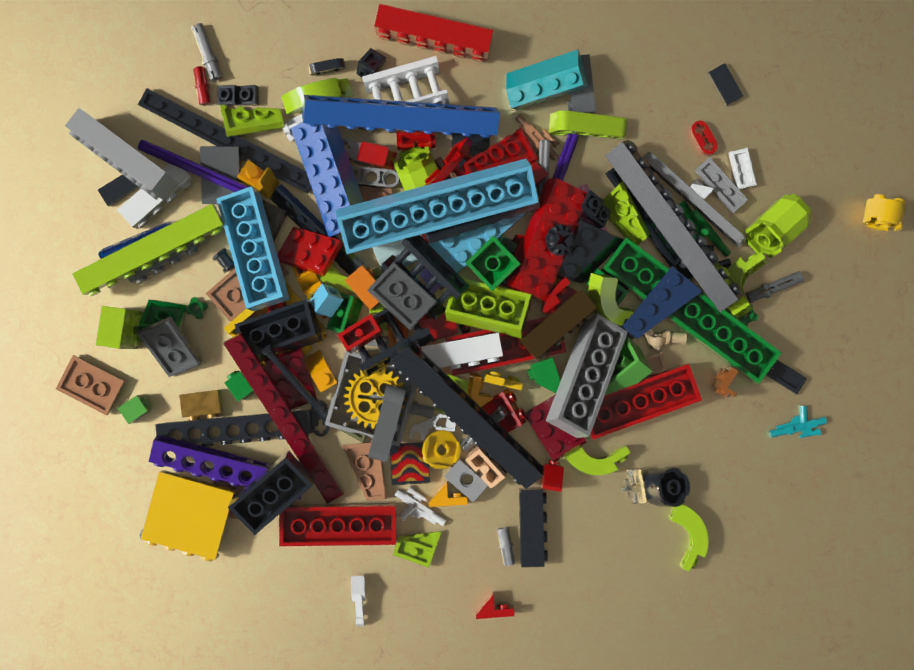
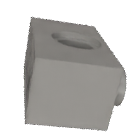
M459 458L444 477L474 502L488 485L481 478L483 473L480 471L476 473L465 461L466 459L462 461ZM471 474L473 481L469 484L462 481L463 475Z

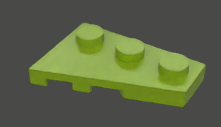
M220 105L227 137L284 127L282 114L278 108L257 107L254 110L244 109V106H237L236 109L227 108V105Z
M622 181L603 199V204L612 211L609 220L625 237L638 246L650 235V232Z

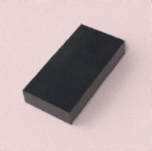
M725 63L707 73L725 106L743 97L741 90Z
M120 175L99 188L98 192L109 207L140 187L124 175Z
M779 360L774 363L766 374L767 377L796 395L807 380L806 377Z

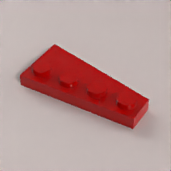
M520 127L515 133L506 136L499 143L490 146L488 150L463 163L462 169L465 175L522 159H527L532 164L538 158Z

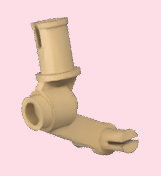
M652 328L645 333L652 350H661V347L669 343L685 345L687 341V333L670 332L669 329L659 333L654 332Z

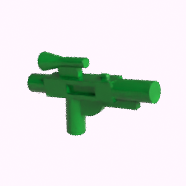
M697 210L692 211L690 215L701 228V235L707 236L725 257L729 256L731 251L705 220L702 213H699Z

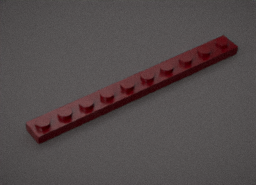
M240 332L223 343L294 454L300 463L315 477L314 484L326 503L328 504L344 495V491L243 334Z

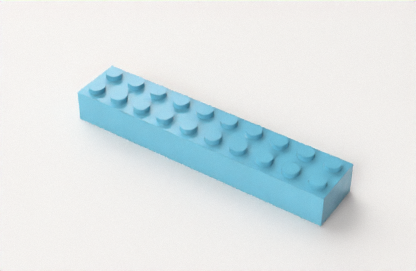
M522 159L336 209L335 213L346 253L350 254L538 203V197L531 165L527 159Z

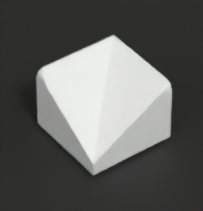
M695 179L689 186L702 199H705L714 189L705 186L699 179Z

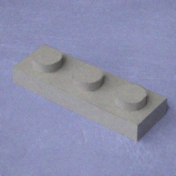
M710 157L695 170L696 174L708 187L714 188L712 191L732 213L748 200Z

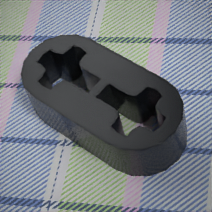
M343 58L330 59L308 65L311 76L346 69Z
M318 400L321 406L329 411L327 403L323 400ZM311 406L313 433L319 437L328 434L330 426H326L323 433L316 430V427L319 426L320 418ZM327 416L324 419H322L323 426H326L325 422Z

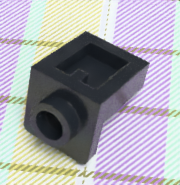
M370 48L358 61L356 74L362 78L363 76L376 73L386 62V57Z

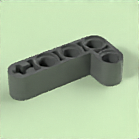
M387 384L368 458L387 463L406 388Z

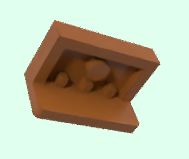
M733 367L720 368L715 375L716 381L712 385L716 388L715 392L724 398L736 397L737 393L728 387L739 371Z

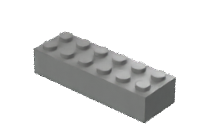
M78 108L66 123L65 127L71 130L69 135L155 200L161 198L163 201H166L179 184L164 170L82 109Z
M594 314L589 320L583 321L548 413L547 422L576 438L590 436L628 331L599 314Z

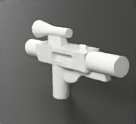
M412 486L409 487L407 492L413 494V497L399 489L395 493L396 497L408 504L398 515L403 521L411 515L415 518L423 517L434 525L436 522L442 526L445 524V518L434 512L431 507L421 503L422 500L426 501L427 498L418 493Z

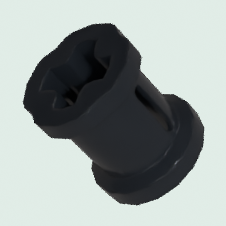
M226 248L220 250L212 257L213 261H217L222 267L224 274L235 267L233 260L227 254Z

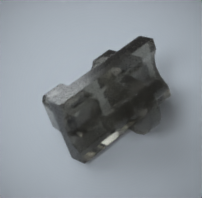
M628 469V478L625 479L626 486L621 487V491H627L628 498H632L633 504H646L647 496L643 481L645 476L649 474V471Z

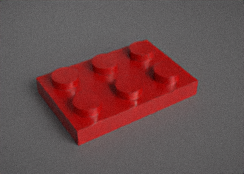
M293 227L277 255L280 263L325 276L343 244L338 239Z

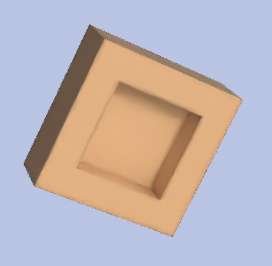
M662 352L645 357L653 371L649 376L668 370Z

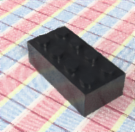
M307 299L234 324L236 333L239 334L241 332L260 362L268 358L261 351L269 344L273 347L272 350L275 354L279 355L323 341L316 313L313 310L312 304Z
M288 450L231 499L228 508L256 535L313 486L315 477Z

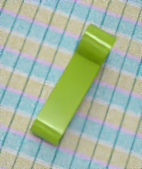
M557 111L550 114L549 134H577L610 139H626L628 119L574 111Z

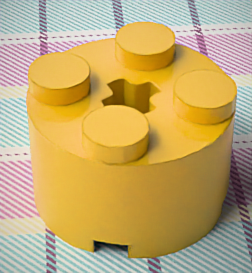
M881 194L874 195V198L866 201L863 225L868 223V228L888 231L889 228H894V231L902 230L906 210L905 200L901 198L886 199V196Z

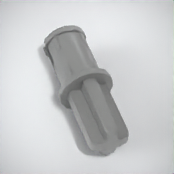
M417 401L412 403L410 410L412 416L419 415L432 418L434 413L433 407L418 404Z
M509 527L498 528L500 542L498 547L502 552L503 563L505 566L514 565L515 560L512 550L514 545L511 543Z

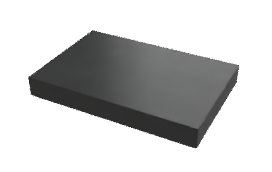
M200 146V165L240 182V179L237 178L240 173L239 146ZM201 178L202 204H218L217 198L234 193L229 189Z
M395 262L367 290L410 331L437 303L428 292Z
M171 317L139 329L137 332L168 377L199 366L202 363L201 358Z

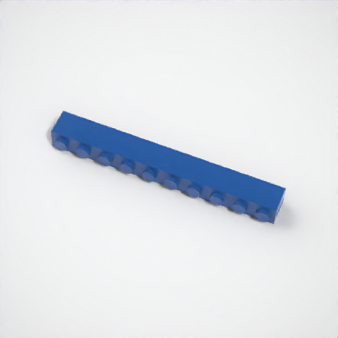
M304 95L302 120L303 123L312 127L322 124L330 128H337L338 126H346L349 129L365 127L367 130L385 128L386 131L391 132L396 131V129H402L409 133H414L418 130L427 134H434L435 132H442L445 135L461 133L463 136L480 134L482 137H491V135L498 134L500 112L496 107Z

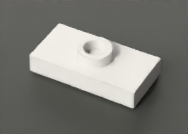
M744 148L729 152L736 187L743 189L756 186L757 183L749 149Z

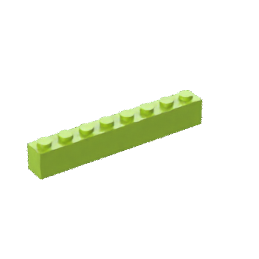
M210 204L72 273L82 295L92 297L100 293V289L105 286L107 288L118 284L117 280L123 277L124 279L133 277L135 271L139 269L144 271L153 266L152 263L157 260L159 262L170 258L169 254L175 251L177 253L188 249L187 245L191 243L196 245L205 240L204 237L209 234L214 236L221 233L222 228H224L222 218L216 206Z

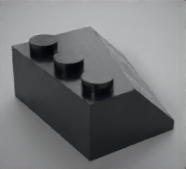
M580 218L574 231V237L576 238L574 242L575 247L564 256L558 275L574 282L584 283L591 276V273L617 249L624 239Z

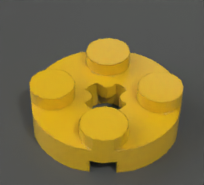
M440 430L426 436L422 445L424 462L431 467L447 469L456 463L460 457L461 447L459 441L457 442L451 432ZM440 444H442V447L445 449V452H443L441 455L437 451V448L440 447Z

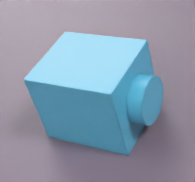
M322 283L310 302L316 314L332 317L344 299L337 288Z

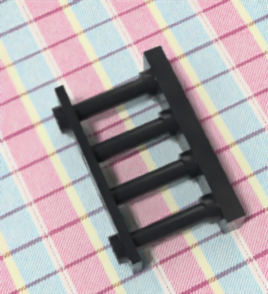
M420 235L405 238L401 242L405 249L397 257L392 254L381 265L387 270L395 262L437 301L428 311L436 320L446 310L443 304L452 295L457 299L470 286ZM412 253L419 262L409 271L402 262ZM424 267L433 275L425 285L416 278ZM439 281L447 290L436 299L429 291Z
M384 309L373 316L379 325L387 321L398 342L389 348L386 346L383 338L379 336L374 339L380 349L379 354L370 357L365 346L358 349V352L363 361L358 366L365 377H368L390 365L392 352L408 338L419 348L430 343L434 338L428 327L421 328L419 323L413 327L414 335L404 338L393 318L395 316L387 309Z

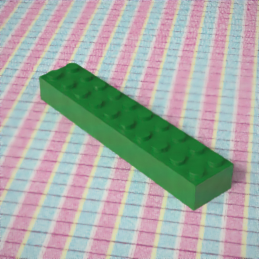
M626 237L601 270L609 276L617 278L618 283L643 301L669 269ZM702 293L696 295L667 317L669 321L739 371V373L754 384H760L782 354V352L725 310L719 312L713 302Z

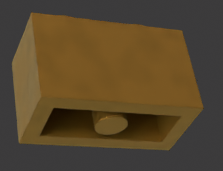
M221 389L179 395L182 418L188 417V421L200 419L199 415H207V418L219 417L218 413L223 412Z

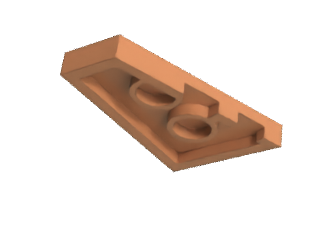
M372 442L342 445L344 452L348 456L351 468H353L357 476V481L366 501L387 499L383 462L368 458Z

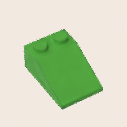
M627 336L605 395L635 385L653 372L641 348Z

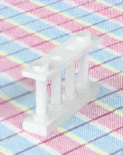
M436 56L362 77L367 94L372 92L374 99L382 100L380 90L391 87L394 100L403 101L398 85L410 82L414 99L407 100V102L449 104L447 90L440 91L435 74L440 73ZM428 77L433 93L421 96L417 79Z

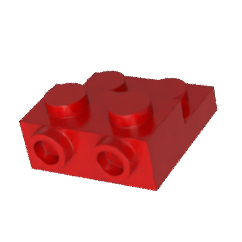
M508 388L492 396L493 399L482 406L489 415L499 405L503 406L506 409L505 411H508V415L498 423L507 432L520 427L526 422L525 411L522 408H518L515 403L517 401L516 395L513 391L509 392Z

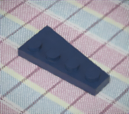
M672 266L622 327L638 339L702 291Z

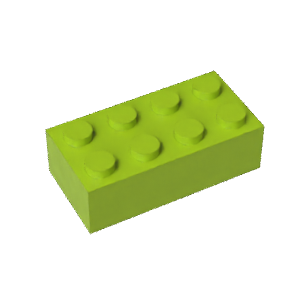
M464 279L470 287L457 299L453 295L449 298L445 310L447 321L522 338L532 304L531 294L497 287L494 291H491L485 283Z
M102 306L95 345L116 349H138L141 342L137 332L143 312Z

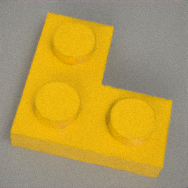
M492 371L484 376V382L522 390L523 383L519 382L520 378L508 376V379L501 378V373Z

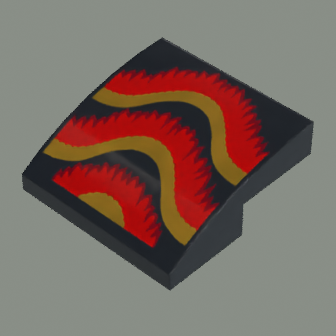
M423 442L401 443L400 446H391L392 485L430 483V466L423 460Z

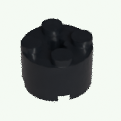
M657 468L644 478L645 493L650 504L659 507H678L685 502L686 496H689V479L678 468Z

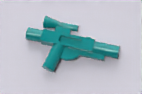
M799 406L800 415L793 417L789 423L777 425L776 429L769 431L771 438L785 434L793 435L795 432L802 431V434L799 435L800 439L821 435L820 428L813 431L811 428L827 424L826 417L808 420L807 406Z

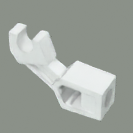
M439 413L437 416L422 423H415L410 429L409 438L414 439V433L419 432L421 434L420 440H424L429 431L428 429L433 427L436 430L455 432L456 423L451 422L447 418L446 427L437 426L436 423L439 418H447L446 414Z
M351 576L352 601H355L357 627L365 626L363 601H366L365 576Z

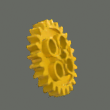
M385 367L381 372L377 371L368 377H365L360 370L361 376L355 373L354 377L356 380H348L352 386L345 387L349 391L348 394H344V397L349 398V401L344 403V405H350L347 412L353 411L354 414L351 416V419L358 417L357 424L364 421L365 428L369 423H371L372 429L375 428L380 413L379 405L383 402V399H378L375 403L371 398H358V395L371 396L374 392H377V396H384V393L380 390L382 383L398 387L404 384L396 382L399 376L393 378V371L386 374ZM363 382L370 383V392L362 391L361 384ZM362 401L370 404L369 411L364 412L360 409Z

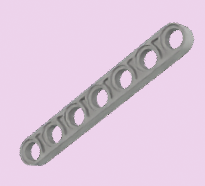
M647 152L643 156L649 162V168L695 210L702 213L703 217L733 244L740 247L745 242L746 238L655 155Z

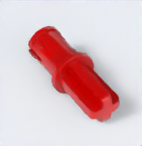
M197 66L193 71L198 105H209L211 101L205 68Z

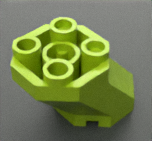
M415 145L399 153L400 158L393 160L394 167L405 191L424 186L426 184L424 180L438 169L429 147L421 149V147Z
M785 194L746 229V234L748 233L746 242L755 253L759 254L762 252V254H768L767 257L772 258L809 226L813 212L798 195Z

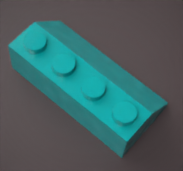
M579 49L509 72L506 75L508 100L511 109L515 110L589 87Z

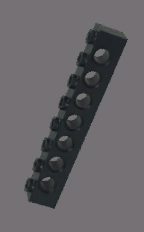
M311 409L292 411L309 437V433L313 432ZM269 413L155 424L156 436L161 435L175 439L173 434L175 430H179L182 434L181 441L193 444L201 443L202 446H213V442H221V445L232 444V440H240V443H249L253 438H259V441H270V437L278 436V440L285 439L279 429L276 432L270 431L268 426L273 420ZM252 423H256L259 427L256 434L250 431L249 427ZM232 425H237L239 427L240 431L238 435H233L231 433L230 429ZM214 426L220 429L218 437L212 435L211 431ZM195 428L201 431L199 439L194 438L192 434Z

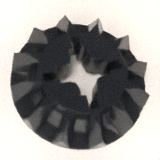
M563 224L551 227L546 235V245L549 251L557 256L570 253L572 248L575 247L574 242L576 238L573 234L574 231ZM559 236H566L563 240L564 245L562 243L557 244L560 240Z

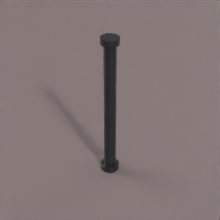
M270 344L264 347L261 353L268 356L316 410L318 417L324 419L328 415V409H324L275 354Z

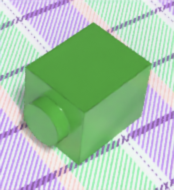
M136 395L118 407V410L126 422L132 424L151 411L149 407L151 404L145 396Z

